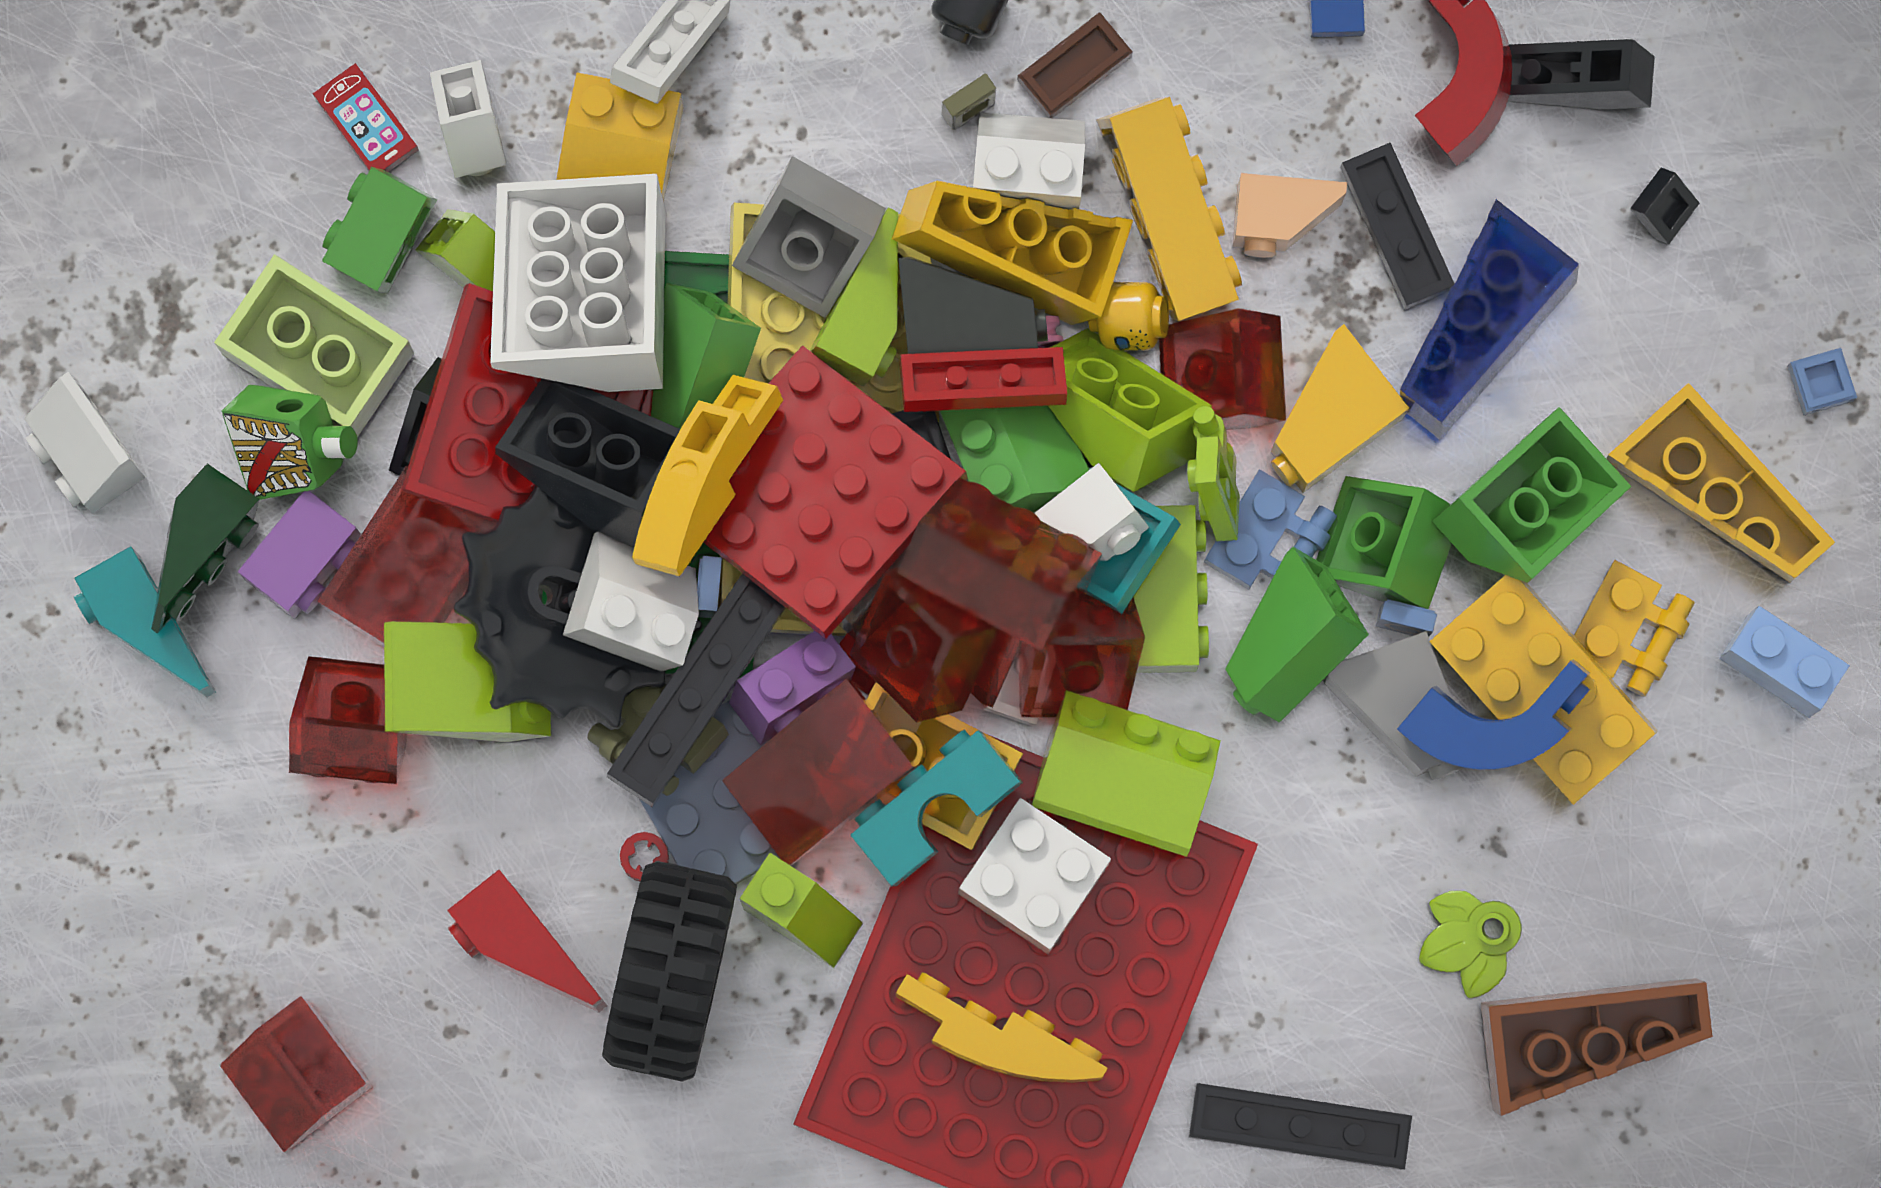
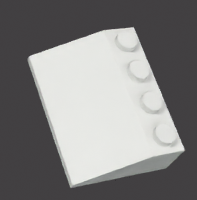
M657 174L497 184L491 366L493 369L607 392L663 389L665 207Z

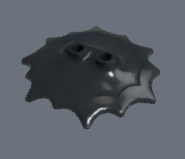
M536 485L524 503L518 506L503 507L500 518L493 529L482 533L467 531L462 534V542L469 563V585L465 594L455 603L454 612L474 625L477 632L474 648L492 668L494 687L490 705L493 709L497 710L514 703L530 702L543 706L554 716L563 719L576 709L587 708L600 716L611 727L618 728L621 724V714L625 698L635 689L645 687L662 688L665 685V671L653 669L563 635L594 533L598 531L588 527ZM538 587L546 592L547 601L545 605L539 598ZM698 619L693 632L701 628L702 622Z

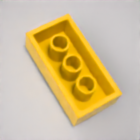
M1504 575L1429 641L1498 720L1512 718L1528 710L1571 660L1574 659L1590 672L1588 677L1582 682L1590 689L1586 696L1570 714L1562 708L1555 714L1572 729L1549 750L1533 758L1573 805L1658 732L1530 585L1521 580Z

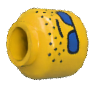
M1113 282L1102 317L1089 320V329L1091 332H1098L1102 345L1107 349L1151 350L1155 347L1159 338H1165L1169 327L1168 299L1166 296H1160L1157 288L1151 283Z

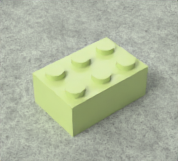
M275 254L214 342L224 357L272 388L321 396L326 401L333 426H351L355 430L357 437L414 355V351L406 338Z

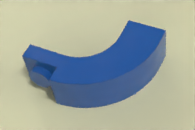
M1574 659L1571 660L1528 710L1515 717L1500 720L1486 719L1468 712L1439 687L1434 686L1397 730L1424 752L1452 765L1479 770L1499 769L1518 765L1549 750L1572 729L1555 714L1560 708L1570 714L1586 696L1590 689L1582 682L1588 677L1590 672Z

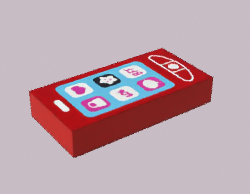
M356 63L312 93L368 171L372 166L389 172L419 151L416 143Z

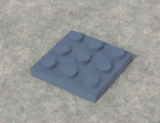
M729 700L722 704L713 716L724 724L729 733L727 738L694 774L680 765L674 774L679 778V785L671 795L666 796L662 793L653 807L642 800L640 802L677 865L728 876L737 885L754 875L769 853L781 859L841 823L790 735L780 737L778 734L760 746L731 707Z

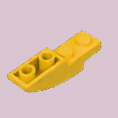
M732 375L713 404L698 400L675 438L647 501L632 555L635 564L681 576L734 498L735 493L729 482L730 478L783 402L777 386Z
M923 972L918 980L907 974L896 992L897 998L941 1023L932 1039V1044L986 1069L1015 1077L1055 1082L1101 1080L1108 1067L1099 1063L1103 1055L1102 1052L1074 1037L1070 1045L1051 1034L1055 1028L1053 1023L1027 1009L1023 1017L1012 1012L1004 1028L1001 1030L993 1025L997 1019L995 1014L971 1000L963 1008L946 997L950 990L949 987Z

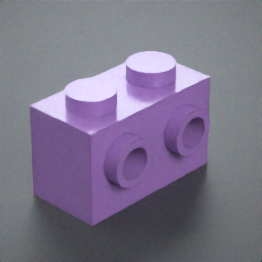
M304 491L238 570V573L246 582L295 619L301 611L308 614L318 605L327 591L323 584L335 569L342 572L353 562L361 549L357 542L362 535L353 524L311 491Z
M813 631L738 679L729 704L761 746L778 734L780 737H784L792 733L805 722L807 715L821 706L824 709H828L841 701L850 692L848 686L856 666L832 634L825 639L819 633Z

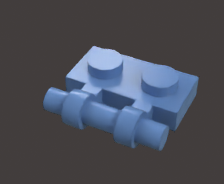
M1259 469L1239 502L1238 540L1215 541L1204 563L1245 588L1250 589L1260 572L1273 579L1281 561L1272 557L1271 553L1284 532L1298 539L1294 545L1295 548L1313 557L1317 550L1323 551L1331 538L1327 532L1337 515L1328 508L1319 505L1310 521L1301 519L1295 513L1305 496Z

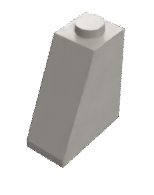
M1426 631L1343 660L1323 679L1324 684L1415 776L1429 772L1432 780H1436L1462 770L1460 766L1446 763L1424 752L1397 730L1432 687H1439L1451 697Z

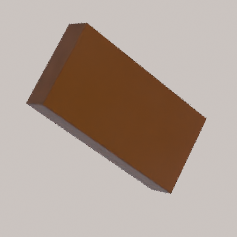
M1099 12L1021 72L1017 80L1048 118H1054L1130 59L1133 51Z

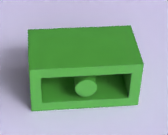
M371 166L368 174L362 172L354 181L347 200L352 202L344 220L340 221L337 219L328 230L322 247L327 249L322 261L377 292L388 293L438 199L383 169Z

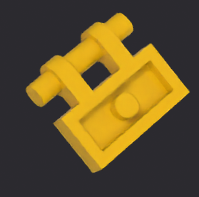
M1614 560L1574 636L1611 678L1614 677L1621 663L1635 670L1626 687L1635 694L1646 697L1653 681H1660L1668 667L1664 661L1676 638L1682 639L1690 625L1686 619L1695 602L1682 594L1676 593L1667 610L1652 604L1662 585ZM1643 621L1657 628L1645 652L1630 646Z

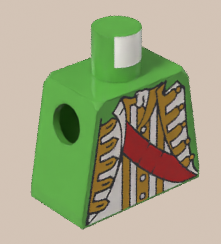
M248 385L221 410L247 491L260 500L315 490L321 487L342 466L343 459L352 458L357 451L358 439L355 430L351 426H333L326 401L319 395L259 385Z

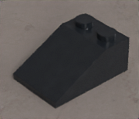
M541 378L496 445L495 454L588 527L634 548L652 488L680 429L586 387Z

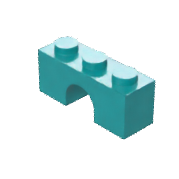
M965 729L940 748L939 751L945 758L929 771L922 764L915 768L897 784L902 793L886 806L878 799L854 819L860 827L850 834L851 837L891 886H898L938 853V850L925 835L922 824L924 811L930 802L943 795H956L967 803L977 817H982L1023 784L1022 780L983 732L978 730L970 736Z

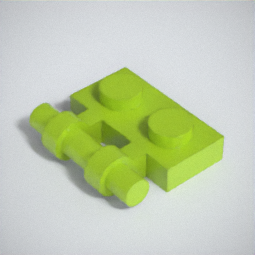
M1201 406L1193 414L1195 422L1192 430L1197 442L1196 459L1188 461L1189 488L1191 492L1199 493L1198 503L1201 520L1209 521L1216 541L1238 540L1240 494L1236 486V455L1233 447L1227 442V431L1221 417L1216 415L1211 407Z

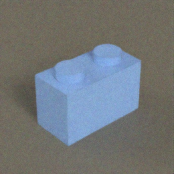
M1761 606L1756 607L1747 615L1719 658L1808 718L1823 708L1850 666Z

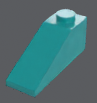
M131 546L74 578L81 590L79 594L74 596V599L89 624L98 620L99 624L109 633L205 697L216 693L175 620L171 618L158 634L151 629L158 587L140 555Z

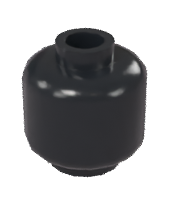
M934 0L931 12L937 20L944 23L940 30L941 34L969 45L972 36L980 39L992 37L1008 0Z

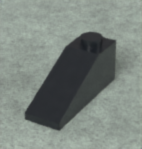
M1633 39L1509 44L1513 68L1509 102L1591 109L1651 107L1655 56Z

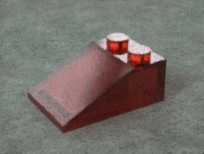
M845 679L802 712L722 781L780 859L791 866L894 788L917 766L852 681Z

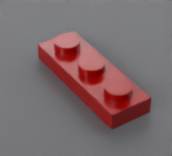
M1063 347L901 354L900 356L904 412L1066 405L1068 393Z

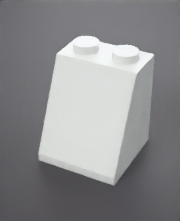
M980 112L973 188L1000 193V196L1019 200L1026 198L1045 202V205L1068 210L1072 208L1079 209L1085 154V121Z

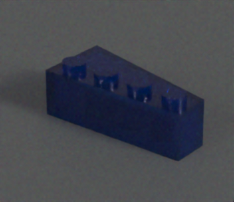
M1497 199L1488 214L1487 221L1478 239L1476 238L1467 256V260L1454 286L1451 287L1443 303V308L1433 328L1430 329L1400 388V397L1409 407L1407 414L1440 440L1577 283L1579 263Z

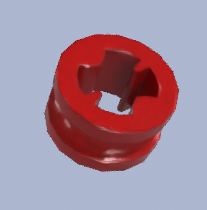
M648 832L635 833L627 838L620 851L621 866L629 877L641 882L643 873L641 872L642 867L638 865L634 869L629 861L630 858L637 855L635 846L638 844L648 843L647 847L649 850L656 846L660 856L654 858L653 862L669 863L668 849L662 839Z

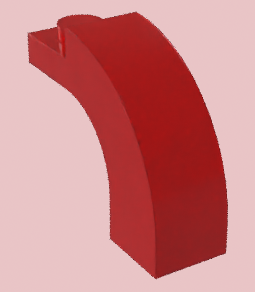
M1428 0L1455 32L1459 47V60L1456 72L1449 85L1414 116L1452 162L1458 166L1490 136L1506 108L1512 84L1511 51L1503 27L1485 0Z

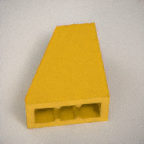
M1345 324L1335 330L1271 450L1275 456V459L1271 461V465L1277 475L1289 487L1296 484L1302 493L1306 492L1404 419L1409 410L1407 404Z

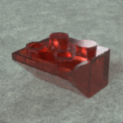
M303 996L298 997L258 1027L220 1064L225 1074L284 1153L373 1087L311 1002Z

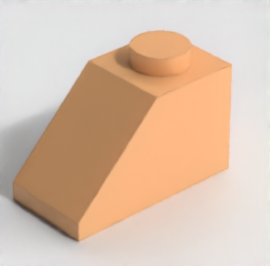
M1241 173L1237 185L1232 247L1244 248V254L1262 258L1274 257L1276 251L1285 252L1342 205L1347 191V182Z

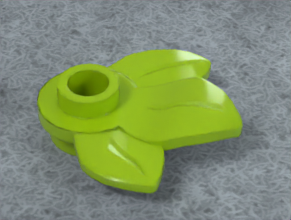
M1454 890L1435 897L1429 902L1432 913L1441 925L1434 929L1425 939L1419 956L1420 962L1437 971H1460L1462 986L1468 998L1479 997L1489 992L1506 975L1507 952L1513 949L1520 940L1522 923L1518 913L1513 907L1501 901L1482 903L1467 891ZM1495 918L1503 924L1504 931L1500 938H1490L1485 933L1484 925L1488 919Z

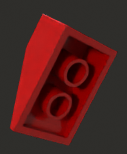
M497 870L447 910L456 921L448 927V930L472 958L480 952L489 962L590 1009L600 1012L607 1007V1004L500 870Z

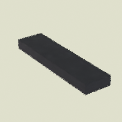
M1196 1083L1188 1138L1405 1170L1412 1115Z

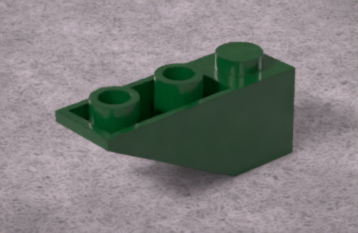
M208 463L175 498L168 527L151 627L157 634L171 618L178 622L186 615L196 598V595L193 593L203 582L208 586L215 582L227 564V558H225L234 546L240 550L243 549L252 539L259 526V523L254 518L260 499Z

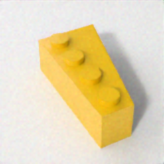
M1170 97L1157 98L1096 119L1102 137L1113 134L1117 144V148L1112 150L1114 157L1112 163L1119 181H1122L1126 189L1132 188L1135 198L1130 199V211L1143 239H1150L1152 248L1147 250V256L1162 296H1166L1168 299L1171 320L1180 321L1239 300L1235 288L1242 286L1241 276L1232 256L1224 257L1218 237L1225 235L1223 223L1216 206L1207 207L1201 187L1208 184L1207 177L1199 156L1194 155L1190 157L1183 136L1190 134V127L1181 104L1173 106Z
M934 181L908 190L892 239L974 279L1033 298L1034 308L1045 309V313L1051 316H1059V320L1074 325L1102 317L1133 220L1121 217L1108 218L1093 215L1091 211L1076 208L1068 210L1045 205V202L1027 198L1019 200L1000 196V193Z
M1689 383L1611 451L1606 458L1614 467L1789 583L1835 543Z

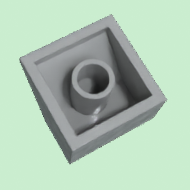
M792 156L768 196L732 266L826 318L873 240L886 208Z

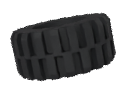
M661 861L645 865L627 931L603 1044L602 1057L611 1066L680 1082L694 1078L736 895L737 885L728 876Z

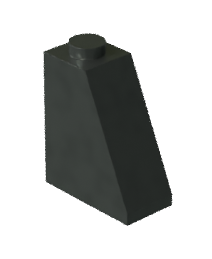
M913 257L899 258L908 354L1038 348L1037 342L1048 341L1045 309L1034 310L1033 298Z

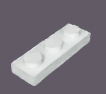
M666 0L613 65L610 83L658 104L728 15L731 0Z

